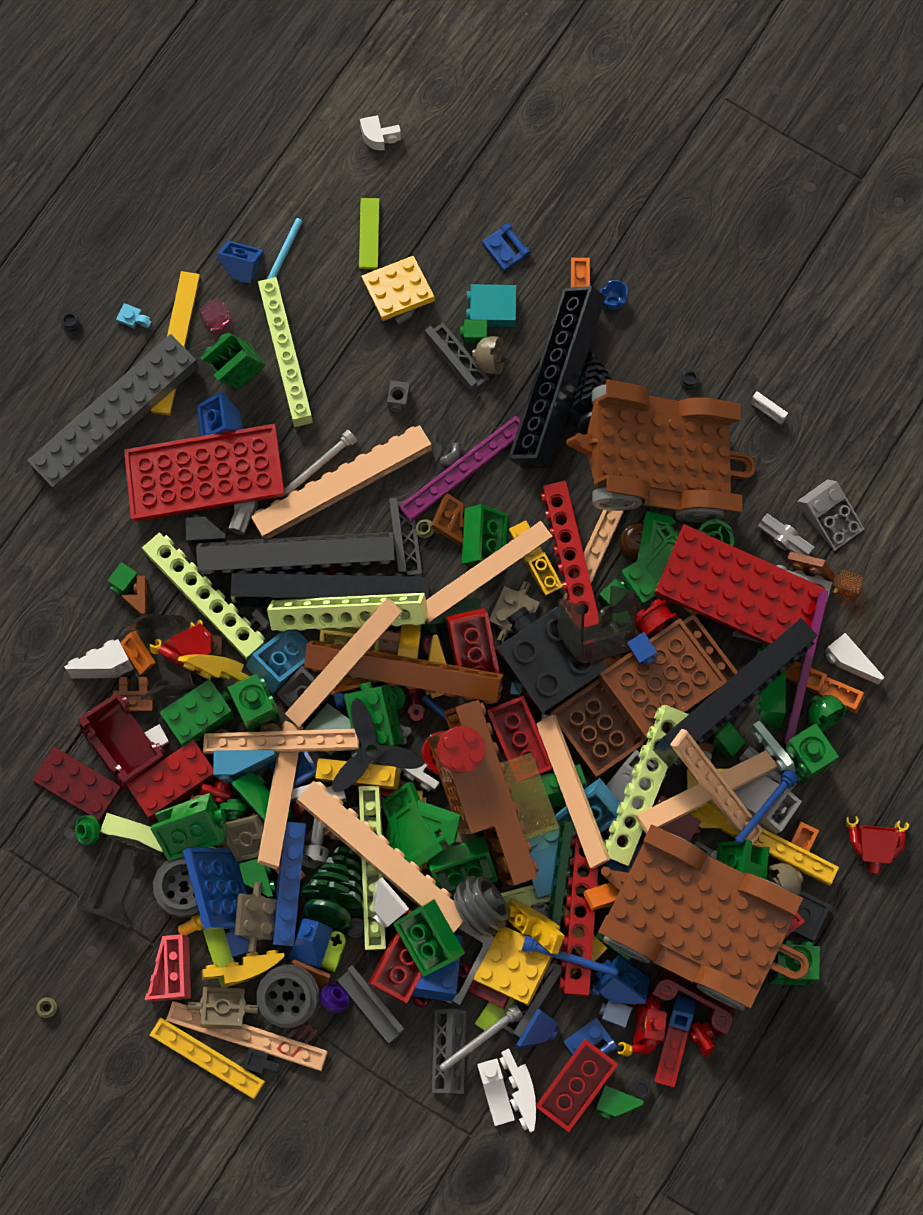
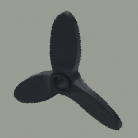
M356 698L352 701V724L362 747L361 752L349 759L335 776L332 783V790L334 792L343 791L354 784L364 774L371 761L374 760L403 769H417L424 765L423 758L415 752L397 746H380L376 742L374 724L367 707L360 699ZM369 745L376 748L377 752L373 757L368 756L365 752L366 747Z

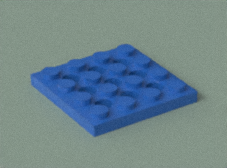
M187 848L183 850L184 861L189 871L190 883L193 886L195 902L198 905L200 921L204 930L234 929L238 894H248L240 871V863L236 862L232 851L228 848Z

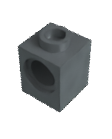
M390 381L387 408L395 412L407 410L410 383ZM396 395L403 396L401 400H395L393 397Z

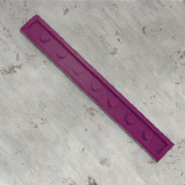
M514 416L399 505L398 509L411 523L442 499L444 495L451 492L514 442L521 420Z
M821 590L818 594L811 629L817 635H819L829 591ZM818 636L813 640L815 644L803 657L783 742L784 745L795 736Z

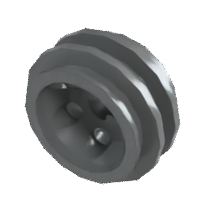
M185 857L170 862L166 861L157 870L153 881V893L158 904L168 914L179 918L192 917L200 913L195 902V894L190 883L189 872L185 876L181 874L182 869H188L184 861ZM171 876L175 877V881L173 883L168 882V879ZM184 884H188L190 888L186 893H183L181 886ZM173 891L175 896L168 898V892ZM184 899L188 900V903L181 905L180 901Z
M470 876L466 882L458 884L457 892L454 894V903L460 917L471 931L479 936H493L497 930H502L505 927L509 911L501 893L489 879L484 876Z
M281 965L272 969L260 981L257 989V1005L261 1014L271 1024L281 1028H294L305 1023L316 1011L319 1003V987L315 978L306 969L297 965ZM278 979H284L285 984L279 985ZM271 991L277 993L276 998L271 997ZM292 991L294 996L289 998L286 992ZM302 993H305L306 1000L301 999ZM282 1005L284 1011L279 1010L277 1006ZM293 1006L299 1007L298 1013L293 1012Z

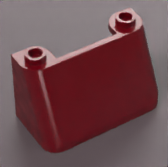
M117 692L79 717L78 724L86 740L117 783L125 790L128 788V783L164 758L163 753L165 752L159 743L155 744L149 740L130 714L128 707L131 705L125 696L121 697Z
M665 969L650 997L657 999L658 1002L661 1000L668 1001L672 1000L677 992L695 1000L712 1011L708 1021L713 1025V1034L720 1039L726 1036L732 1025L736 1009L701 992L697 988V984Z

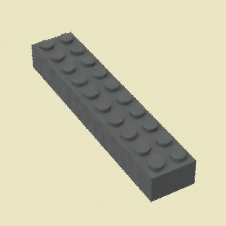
M170 334L27 461L56 493L60 492L149 413L154 406L199 368L197 360Z
M393 532L200 542L196 547L198 571H203V574L215 573L214 570L230 573L234 572V569H242V571L248 572L260 567L264 571L273 570V567L281 566V569H293V566L301 565V568H312L314 564H320V567H331L333 563H340V566H351L352 562H359L360 565H370L371 561H379V564H389L391 560H395Z

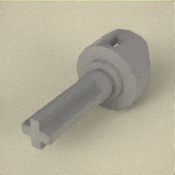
M314 818L311 845L303 847L302 865L312 869L325 863L329 856V850L322 847L324 829L316 818Z

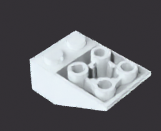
M118 639L107 641L102 648L98 650L92 649L86 653V656L80 659L74 658L68 662V665L64 666L71 678H117L134 669Z

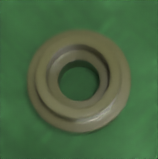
M428 519L419 521L416 525L417 535L423 539L431 537L435 531L430 527L432 522ZM425 527L429 528L426 532H423Z
M49 997L42 998L37 1003V1013L43 1018L54 1016L57 1011L56 1002ZM46 1004H49L51 1006L48 1012L44 1011V1006Z

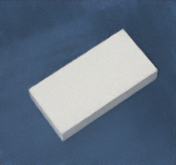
M759 392L754 394L751 400L753 406L779 424L786 420L788 412Z

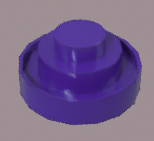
M327 984L320 992L319 996L322 1005L332 1013H341L349 1004L347 992L337 984Z

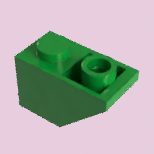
M730 722L726 726L717 729L712 737L715 739L712 745H715L714 747L729 760L745 743Z
M258 858L240 863L239 867L244 884L253 890V883L260 882L262 883L261 894L267 898L275 899L273 893H276L274 881H270L268 876L271 873L270 867L257 863Z

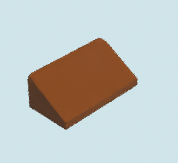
M293 960L291 965H297L306 969L315 978L319 989L322 990L330 983L332 977L329 973L297 960Z

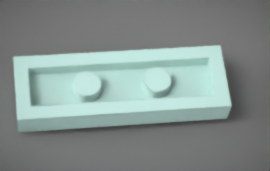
M760 721L753 724L755 740L765 746L764 749L768 751L771 757H774L778 768L781 771L791 770L795 773L793 760Z

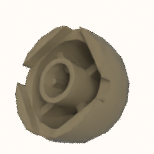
M485 337L481 339L476 349L473 350L472 358L482 372L501 374L504 367V362H501L502 356H505L504 341L500 337Z
M785 863L768 866L769 874H767L766 880L799 896L801 883H803V877L799 871L797 872L794 867Z

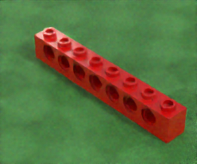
M566 481L543 486L545 493H541L543 505L547 504L549 509L545 513L547 521L552 522L553 526L549 530L552 540L556 539L557 546H554L556 558L560 557L561 559L558 567L560 575H564L566 580L562 584L564 592L569 593L570 597L569 600H566L568 609L573 611V620L583 634L602 630ZM556 502L562 503L560 507L553 506ZM562 519L567 521L564 525L557 524ZM564 537L571 539L567 543L561 541ZM568 555L575 556L571 561L565 559ZM572 573L580 574L579 577L575 579L570 577ZM579 590L584 592L580 597L574 595ZM584 608L588 610V613L581 615L578 613L579 610Z
M576 831L570 847H574V852L571 859H569L572 875H569L567 887H570L571 891L570 895L566 897V908H569V916H565L564 928H568L567 936H564L563 948L569 954H571L573 949H579L582 952V958L592 960L595 910H591L585 897L582 898L576 894V889L584 888L588 890L597 887L598 867L590 868L587 858L580 855L579 849L582 848ZM585 868L588 871V876H579L578 869ZM582 908L585 911V917H577L574 913L575 909ZM575 928H580L583 931L584 936L582 938H576L573 935ZM561 960V969H564V977H560L559 989L563 990V995L588 997L591 969ZM577 969L581 974L580 978L577 980L571 978L570 970Z

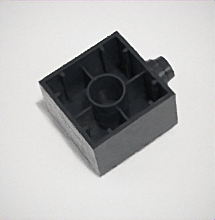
M563 604L540 619H537L533 612L529 614L526 607L517 610L507 618L509 623L512 624L510 629L515 635L499 645L495 650L498 664L511 683H513L515 689L518 690L520 696H524L529 709L537 720L599 678V674L607 669Z

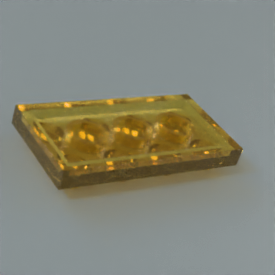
M532 752L503 762L506 770L504 774L506 782L509 781L512 788V793L510 794L512 802L515 801L519 809V813H516L518 820L522 821L525 827V833H523L525 841L558 830L560 827Z

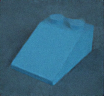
M297 629L282 631L253 653L246 667L254 675L257 674L259 679L263 678L268 690L273 694L286 684L301 666H304L306 644L309 641Z
M214 750L213 775L218 780H221V782L233 783V780H237L251 771L253 773L276 761L277 753L274 750Z
M599 778L586 787L584 792L600 832H603L611 826L613 821H616L619 814L617 813V808L620 801ZM567 805L551 818L553 824L558 825V828H560V821L573 822Z
M558 825L524 834L525 841L528 840L532 848L530 853L531 859L536 861L539 872H536L537 878L531 879L537 899L551 895L559 836ZM566 879L565 887L569 890L571 888L567 887L568 879Z

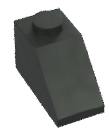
M192 515L191 518H186V541L188 546H195L200 542L227 541L226 535L206 517Z

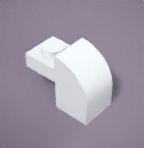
M378 115L360 119L363 140L370 148L385 150L384 143L391 144L401 140L399 125L381 128Z

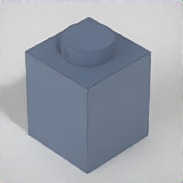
M608 1000L607 1004L603 1003L600 1009L601 1021L624 1029L632 1008L623 1004H614Z

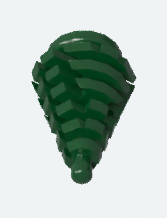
M342 842L340 847H337L334 851L333 857H328L325 862L326 864L319 868L301 892L307 901L303 909L304 914L310 920L318 921L335 930L348 928L351 923V917L362 914L364 908L362 901L363 890L361 889L363 888L361 878L362 858Z

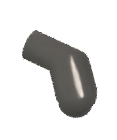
M417 308L395 316L396 322L399 325L412 317Z
M452 443L451 453L440 458V464L443 467H450L460 459L461 443Z

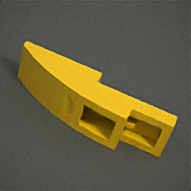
M525 520L509 528L508 531L514 540L530 527ZM540 546L522 558L545 596L563 587L548 557L543 553Z
M202 654L185 655L178 658V661L184 663V668L191 671L197 670L200 672L199 675L206 679L221 677L225 680L232 679L235 681L234 684L250 677L241 672L244 664L229 658Z
M510 898L507 904L509 911L508 921L524 935H531L551 954H558L565 936L559 931L560 926L535 909Z
M278 950L267 951L266 955H258V952L247 953L246 957H243L241 960L242 965H239L238 962L226 964L227 967L220 968L216 964L208 965L201 972L202 980L223 978V986L243 983L275 967L284 958V953H279Z

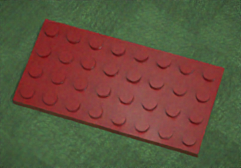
M275 424L124 449L132 522L285 496Z
M683 524L654 594L769 646L800 618L811 628L818 594L821 590H826V588Z

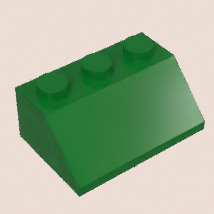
M483 504L465 508L462 564L475 567L507 544V513Z
M251 771L231 784L235 792L249 805L256 815L259 814L261 821L265 823L271 788L268 790L263 785L266 783L259 774L255 776ZM290 808L288 812L287 822L292 820V817L290 815L292 811Z
M484 836L444 849L428 861L431 874L436 881L435 885L440 890L442 888L446 889L452 896L457 892L458 884L466 882L470 876H484L492 883L499 881Z
M435 899L393 922L423 977L454 962L465 954Z

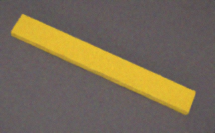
M181 271L167 336L172 334L185 348L200 274ZM176 389L154 406L151 412L171 416Z

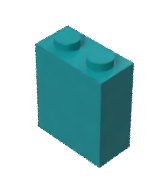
M471 284V291H467V302H470V309H467L466 319L487 320V327H515L516 285Z

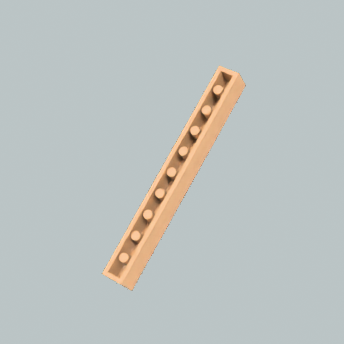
M420 425L410 427L403 435L399 437L394 436L388 440V443L375 446L368 454H361L355 458V461L349 464H342L333 473L328 472L320 480L307 483L303 489L292 491L288 494L287 498L283 500L278 499L271 503L270 507L257 510L251 517L253 524L262 539H270L431 451V443Z
M313 781L296 802L418 907L435 899L454 933L463 920L456 909L454 901L450 898L452 895L444 888L440 890L435 885L436 881L429 875L424 876L419 872L420 867L412 861L409 863L405 860L404 853L399 849L391 848L388 845L390 842L384 836H377L373 832L374 828L366 821L362 823L357 818L359 815L351 808L347 810L342 806L343 801L336 795L331 796L326 792L328 789L321 782L318 781L316 783Z

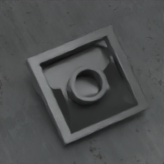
M301 666L278 691L277 695L290 708L318 675L310 671L309 668ZM330 694L323 702H326L329 699Z

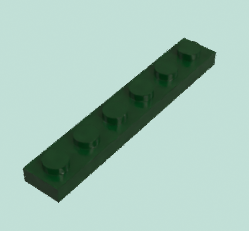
M560 821L548 918L558 926H560V920L564 918V908H562L563 899L565 900L567 896L566 879L569 878L570 868L568 867V860L572 857V847L570 845L571 839L575 836L573 822Z

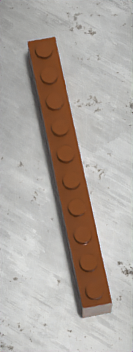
M311 640L306 644L304 667L310 668V671L313 672L323 671L344 645ZM368 650L347 674L348 678L351 679L365 678L368 682L376 683L382 681L386 682L389 686L403 685L411 690L420 688L424 689L427 693L441 692L449 697L458 695L463 696L466 700L480 699L487 704L497 703L501 697L503 674Z

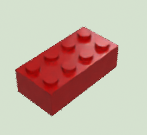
M482 608L446 616L455 666L500 674L488 612Z
M524 696L486 711V716L515 784L554 772L543 740Z
M192 740L128 783L127 787L148 818L153 821L156 819V812L177 805L199 790L203 783L208 784L216 777L213 775V767L195 741Z
M410 910L406 911L405 914H404V916H405L406 914L412 912V911H410ZM397 930L390 940L368 985L406 1004L422 974Z
M585 1038L535 1107L569 1132L618 1066V1063Z

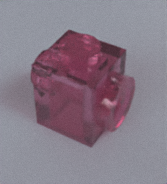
M218 298L207 301L199 309L200 317L210 331L222 329L230 320L228 306L224 301L221 303Z

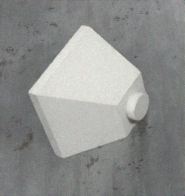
M382 877L374 883L372 913L375 915L373 917L375 922L380 927L383 925L386 928L409 908Z

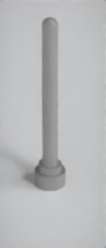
M346 430L340 438L341 441L284 488L285 496H288L289 493L299 487L345 446L354 445L357 442L356 437L349 430Z
M515 1004L507 1008L504 1017L444 1061L439 1067L440 1070L443 1072L448 1070L508 1023L518 1022L522 1019L523 1014Z

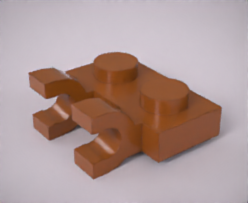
M119 677V691H113V695L118 692L121 697L125 696L131 705L128 707L130 712H153L154 692L148 691L149 679L147 677H139V691H128V677Z

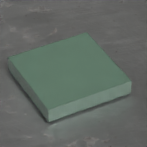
M327 703L304 730L351 729L350 720ZM335 751L325 752L331 756Z

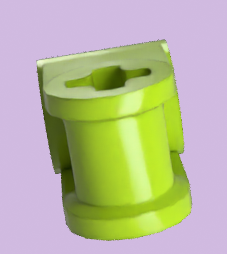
M332 932L321 964L322 968L332 972L336 971L346 945L345 936L341 932ZM340 936L342 943L333 946L334 943L331 939Z

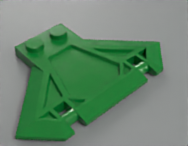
M646 511L637 561L620 572V575L641 605L658 596L654 594L680 532V529L675 532L672 527L676 523L673 517ZM665 530L669 536L666 537L662 531Z
M407 782L381 801L388 820L385 838L390 842L388 845L404 853V859L409 863L412 861L421 867L444 850L443 843L447 842L451 846L456 842L462 818L461 815L421 801L413 782Z

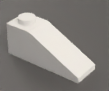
M846 633L825 650L828 661L832 664L835 663L841 669L876 684L881 683L885 678Z

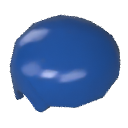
M608 281L605 288L600 290V293L606 297L603 306L607 309L616 310L622 308L628 300V287L621 281Z

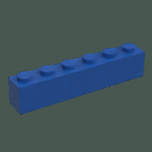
M286 823L279 862L274 931L271 945L294 946L306 827L304 823Z

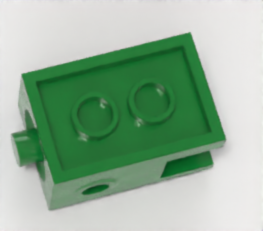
M229 332L223 334L218 339V342L214 346L208 347L204 351V355L200 357L202 361L212 366L216 372L214 376L219 382L238 390L266 366V363L248 341Z
M255 674L227 687L248 732H256V727L271 720L274 723L278 722L276 717L279 715L272 695L269 694L268 687L263 678L259 679L258 675Z
M210 679L160 712L182 747L192 740L198 743L204 739V733H213L235 718L232 710L226 703L231 699L225 689L219 693Z
M367 682L360 684L361 691L344 695L351 729H354L351 719V704L357 698L365 704L371 715L376 742L380 746H393L404 743L391 686L386 685L372 688V683ZM360 744V750H356L357 753L361 752V747H362L361 744ZM369 745L366 747L365 752L375 750L376 748Z
M816 723L790 739L784 747V751L794 762L795 774L799 778L797 782L801 781L803 785L820 772L824 773L830 769L839 757Z
M210 793L155 813L159 823L152 825L151 831L168 862L184 857L183 850L187 848H209L224 842L228 826L225 822L226 814L223 809H218Z
M745 840L742 844H737L736 841L718 843L716 860L744 874L748 873L766 879L770 847L752 848L753 842Z
M783 941L784 945L806 956L809 968L806 975L798 980L789 979L772 971L769 977V984L811 986L819 980L820 946H814L813 942H802L800 945H794L793 941ZM779 951L773 961L793 972H797L801 968L799 961Z

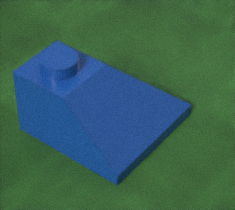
M227 241L217 253V257L232 279L246 284L251 283L255 278L263 250Z
M223 392L197 405L201 436L243 429L241 413Z
M305 918L300 920L294 938V946L291 947L288 960H297L320 968L333 928L318 921Z
M618 954L611 967L617 968L619 974L618 976L605 974L601 980L599 992L604 998L609 999L614 1004H644L647 1000L650 977Z
M537 1009L515 1048L520 1050L545 1044L549 1039L553 1041L559 1032L556 1028L558 1023L543 1011Z

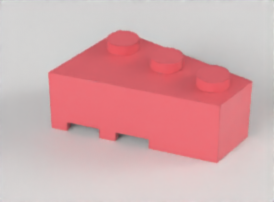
M183 934L162 936L155 961L156 966L154 973L151 975V983L145 1000L157 1002L191 999L189 937Z

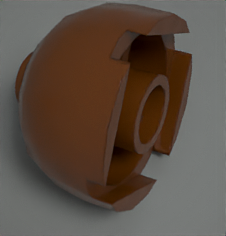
M633 523L627 526L619 539V548L622 555L633 562L637 561L644 523Z

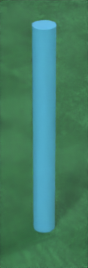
M296 218L267 279L277 276L303 223L301 219Z

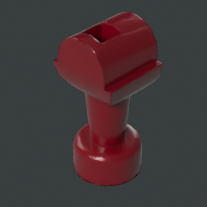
M405 688L406 695L410 697L408 717H410L412 723L420 724L424 720L425 710L420 705L418 695L421 694V689L411 690Z

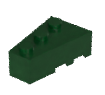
M479 598L463 599L430 623L425 621V624H423L425 634L432 636L448 631L446 616L481 609Z

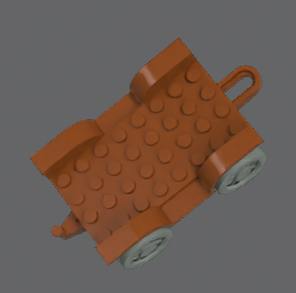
M609 379L606 380V385L598 386L592 390L593 410L588 432L585 435L577 433L575 436L567 439L566 443L568 446L587 455L594 478V485L598 488L592 492V505L594 507L609 511L631 510L641 505L675 510V516L679 521L687 523H705L709 520H721L724 518V510L742 512V495L731 493V478L742 480L751 477L755 472V462L746 453L730 451V425L741 420L740 403L713 398H687L677 401L649 396V390L646 387ZM730 460L742 462L745 466V471L730 470Z
M651 824L643 840V846L629 873L610 870L609 867L601 869L603 877L619 891V894L598 932L604 935L603 941L623 954L644 963H650L651 961L697 984V988L711 998L740 1011H743L745 1007L751 1009L769 970L792 980L801 979L806 975L809 968L806 956L782 943L803 898L781 886L752 874H744L707 856L704 851L685 839ZM779 951L799 961L801 964L800 970L793 972L773 962L777 952Z

